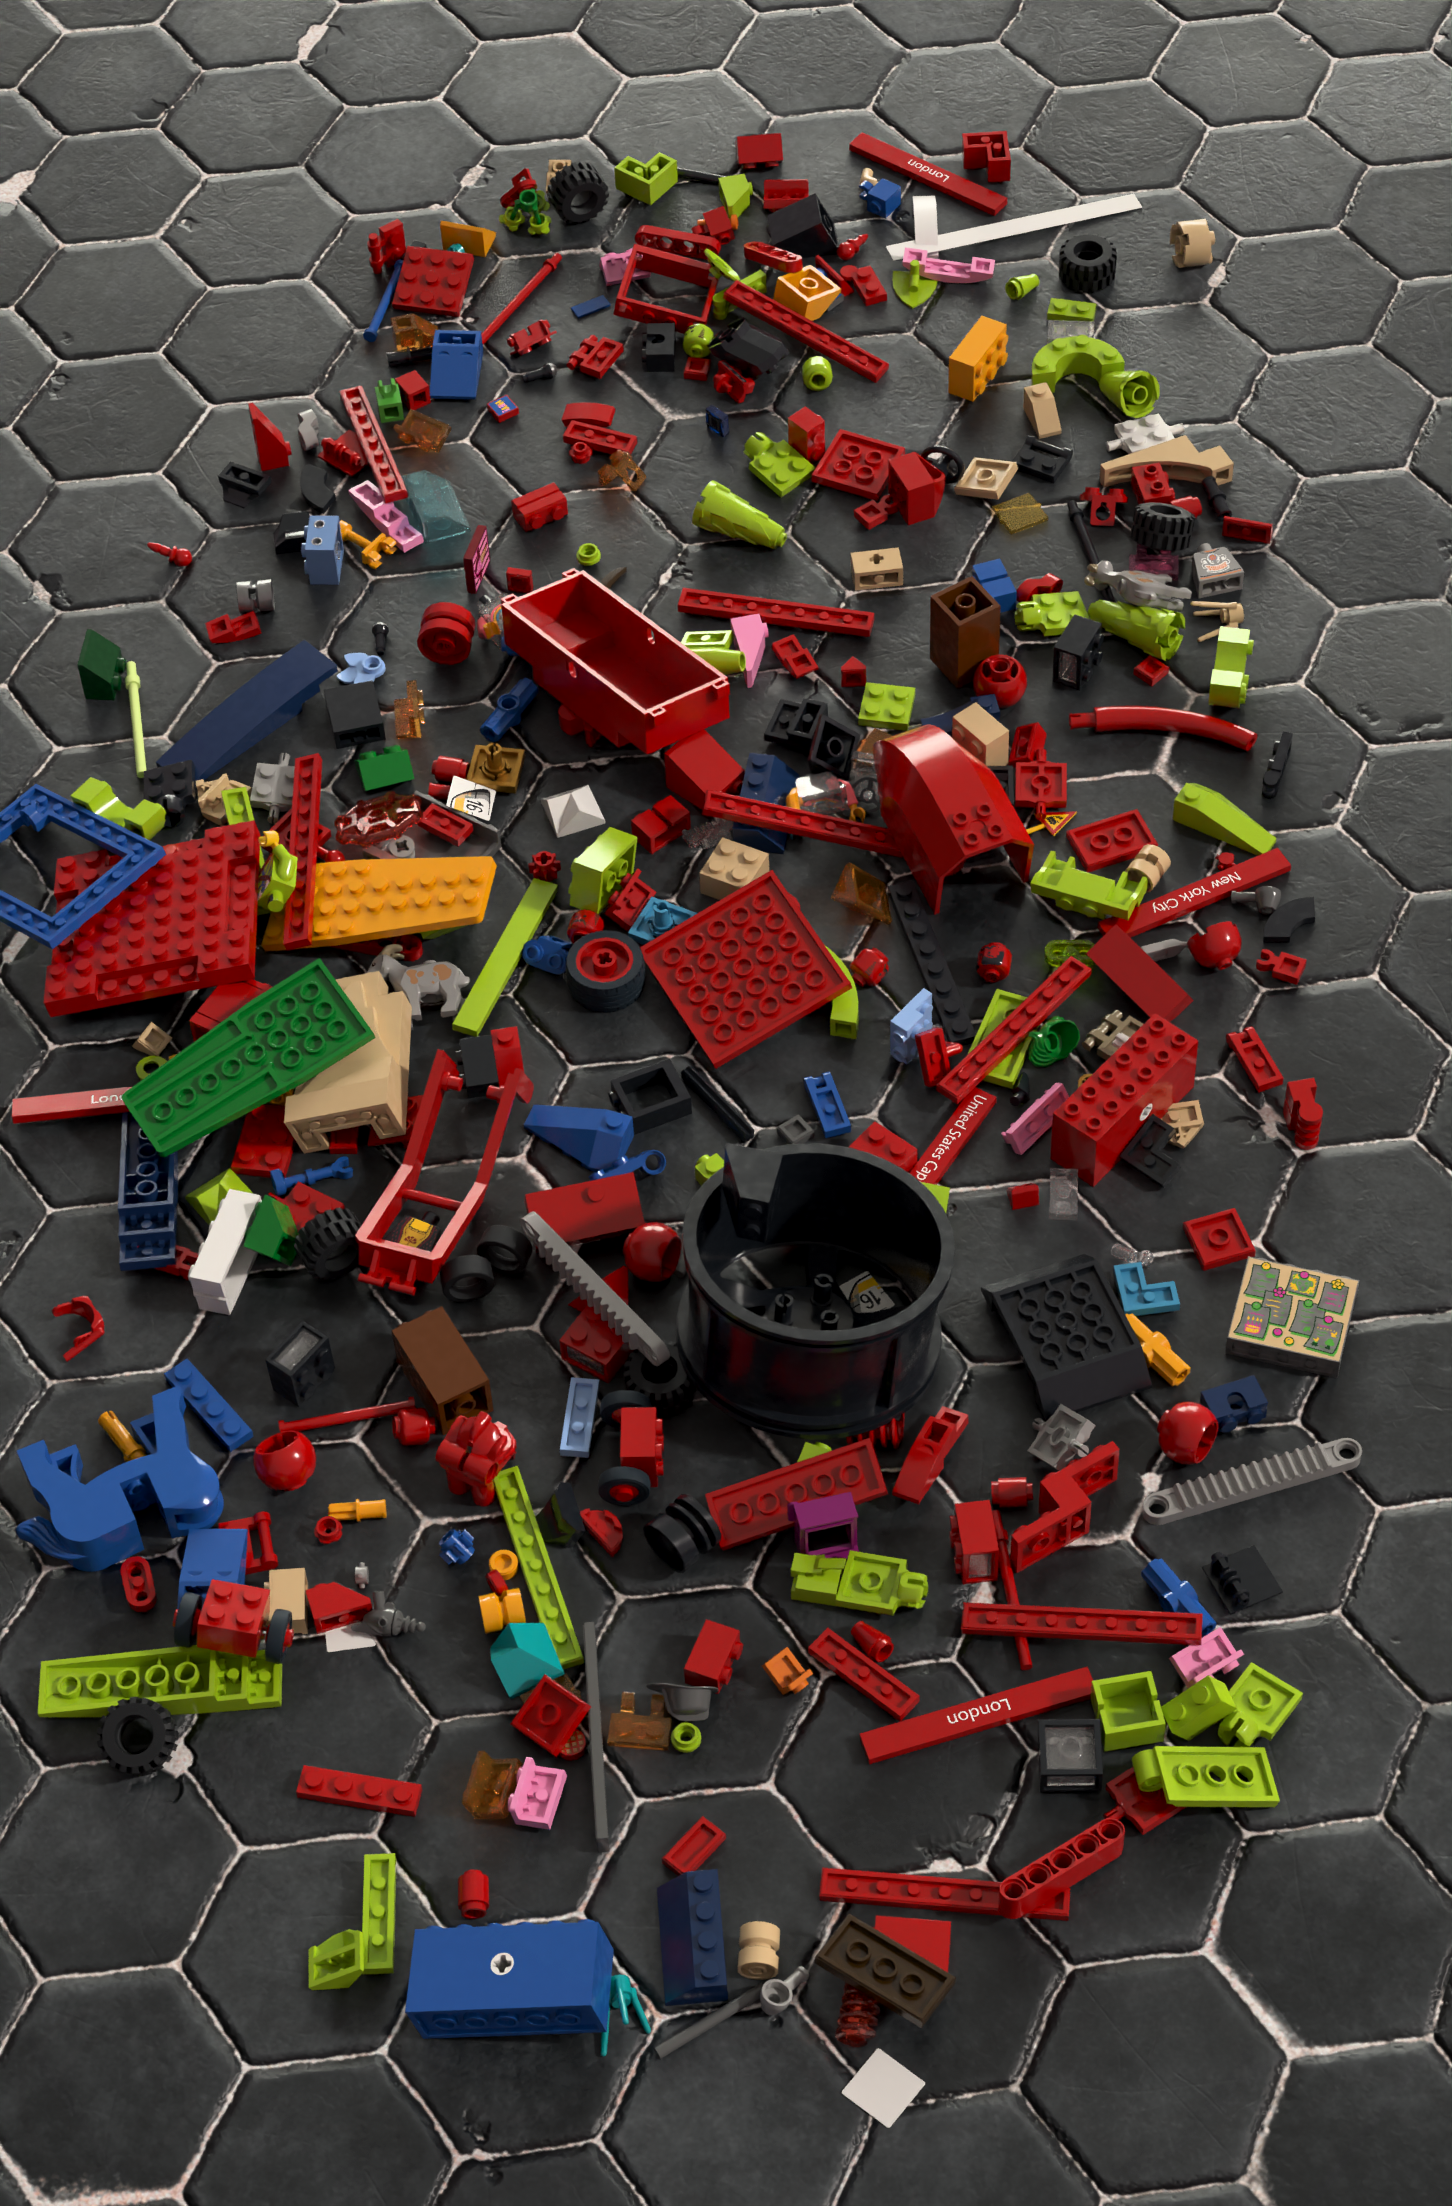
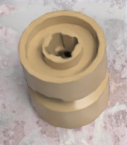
M1147 844L1142 847L1124 872H1128L1129 880L1138 883L1142 876L1147 877L1148 889L1146 893H1149L1168 870L1171 861L1167 853L1160 847Z
M755 1921L748 1922L740 1927L739 1947L741 1950L738 1954V1973L750 1979L764 1980L773 1978L778 1974L779 1957L776 1955V1952L780 1946V1929L776 1925Z

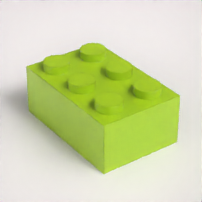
M609 827L602 835L600 834L591 846L585 849L583 854L573 860L571 865L573 876L568 893L571 895L570 906L581 910H591L599 914L608 905L607 900L615 890L619 892L621 889L619 882L627 872L630 874L634 872L637 836Z

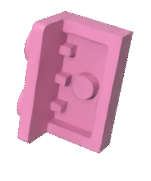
M1219 1627L1204 1636L1201 1645H1189L1169 1659L1187 1688H1190L1208 1675L1214 1678L1213 1674L1220 1670L1224 1674L1230 1672L1240 1665L1237 1660L1244 1653L1241 1649L1236 1652L1222 1628Z
M526 1757L523 1767H520L517 1772L515 1792L510 1795L508 1800V1811L511 1813L515 1824L550 1830L567 1778L565 1770L536 1766L533 1758Z

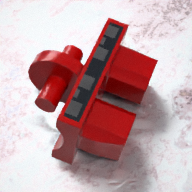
M725 360L719 361V370L713 380L714 389L718 393L726 392L737 403L744 402L746 394L753 392L755 381L750 377L744 378L741 376V369L730 366Z

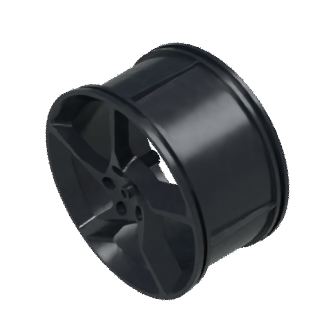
M819 1143L788 1144L766 1148L763 1150L783 1154L779 1198L766 1242L763 1243L736 1236L722 1189L724 1169L722 1167L694 1195L687 1209L683 1225V1253L686 1270L689 1275V1283L679 1305L675 1333L676 1346L682 1366L693 1385L710 1403L737 1421L764 1432L790 1438H844L875 1430L890 1423L893 1418L897 1419L902 1416L903 1413H906L923 1397L932 1384L941 1356V1323L937 1309L951 1277L954 1265L955 1242L950 1221L936 1197L925 1185L901 1167L864 1151ZM789 1246H802L806 1250L807 1286H788L758 1290L722 1278L720 1275L729 1265L751 1253ZM842 1251L856 1255L885 1269L906 1289L912 1298V1303L875 1312H855L836 1283L838 1252Z

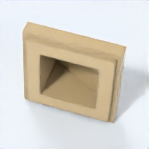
M150 1022L132 1047L148 1055L159 1056L172 1037Z

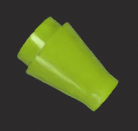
M1036 274L1010 278L1005 285L1006 293L1011 299L1019 300L1032 289L1039 286V278Z

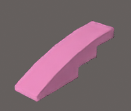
M369 480L348 490L349 495L365 515L386 537L393 538L397 542L396 546L404 553L424 542L422 534L409 525L408 517L394 506V502L385 503L379 488Z

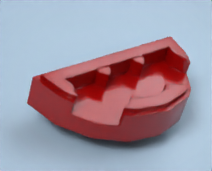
M589 1508L580 1511L585 1529L613 1557L620 1550L623 1542L622 1525L617 1516L608 1510H604V1512L599 1510L590 1511Z

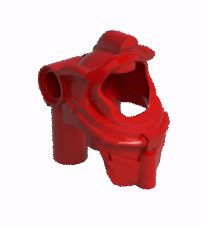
M480 1411L477 1417L467 1418L460 1415L456 1418L445 1439L438 1447L435 1460L445 1469L448 1488L453 1494H464L471 1487L474 1503L484 1507L494 1502L495 1489L493 1480L509 1459H515V1449L517 1446L516 1440L507 1429V1425L498 1421L493 1424L490 1415ZM469 1446L472 1447V1451H471L470 1454H469Z

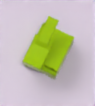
M794 1553L791 1567V1576L794 1577L791 1599L836 1606L835 1599L842 1579L846 1558H825V1554L807 1555Z

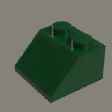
M87 629L77 665L85 699L114 701L117 691L121 690V674L126 671V659L122 658L120 647L94 630Z

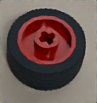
M611 930L595 931L578 939L569 949L566 959L567 984L573 999L582 1007L599 1013L620 1011L633 1004L642 994L645 984L644 957L636 941L626 936V934Z

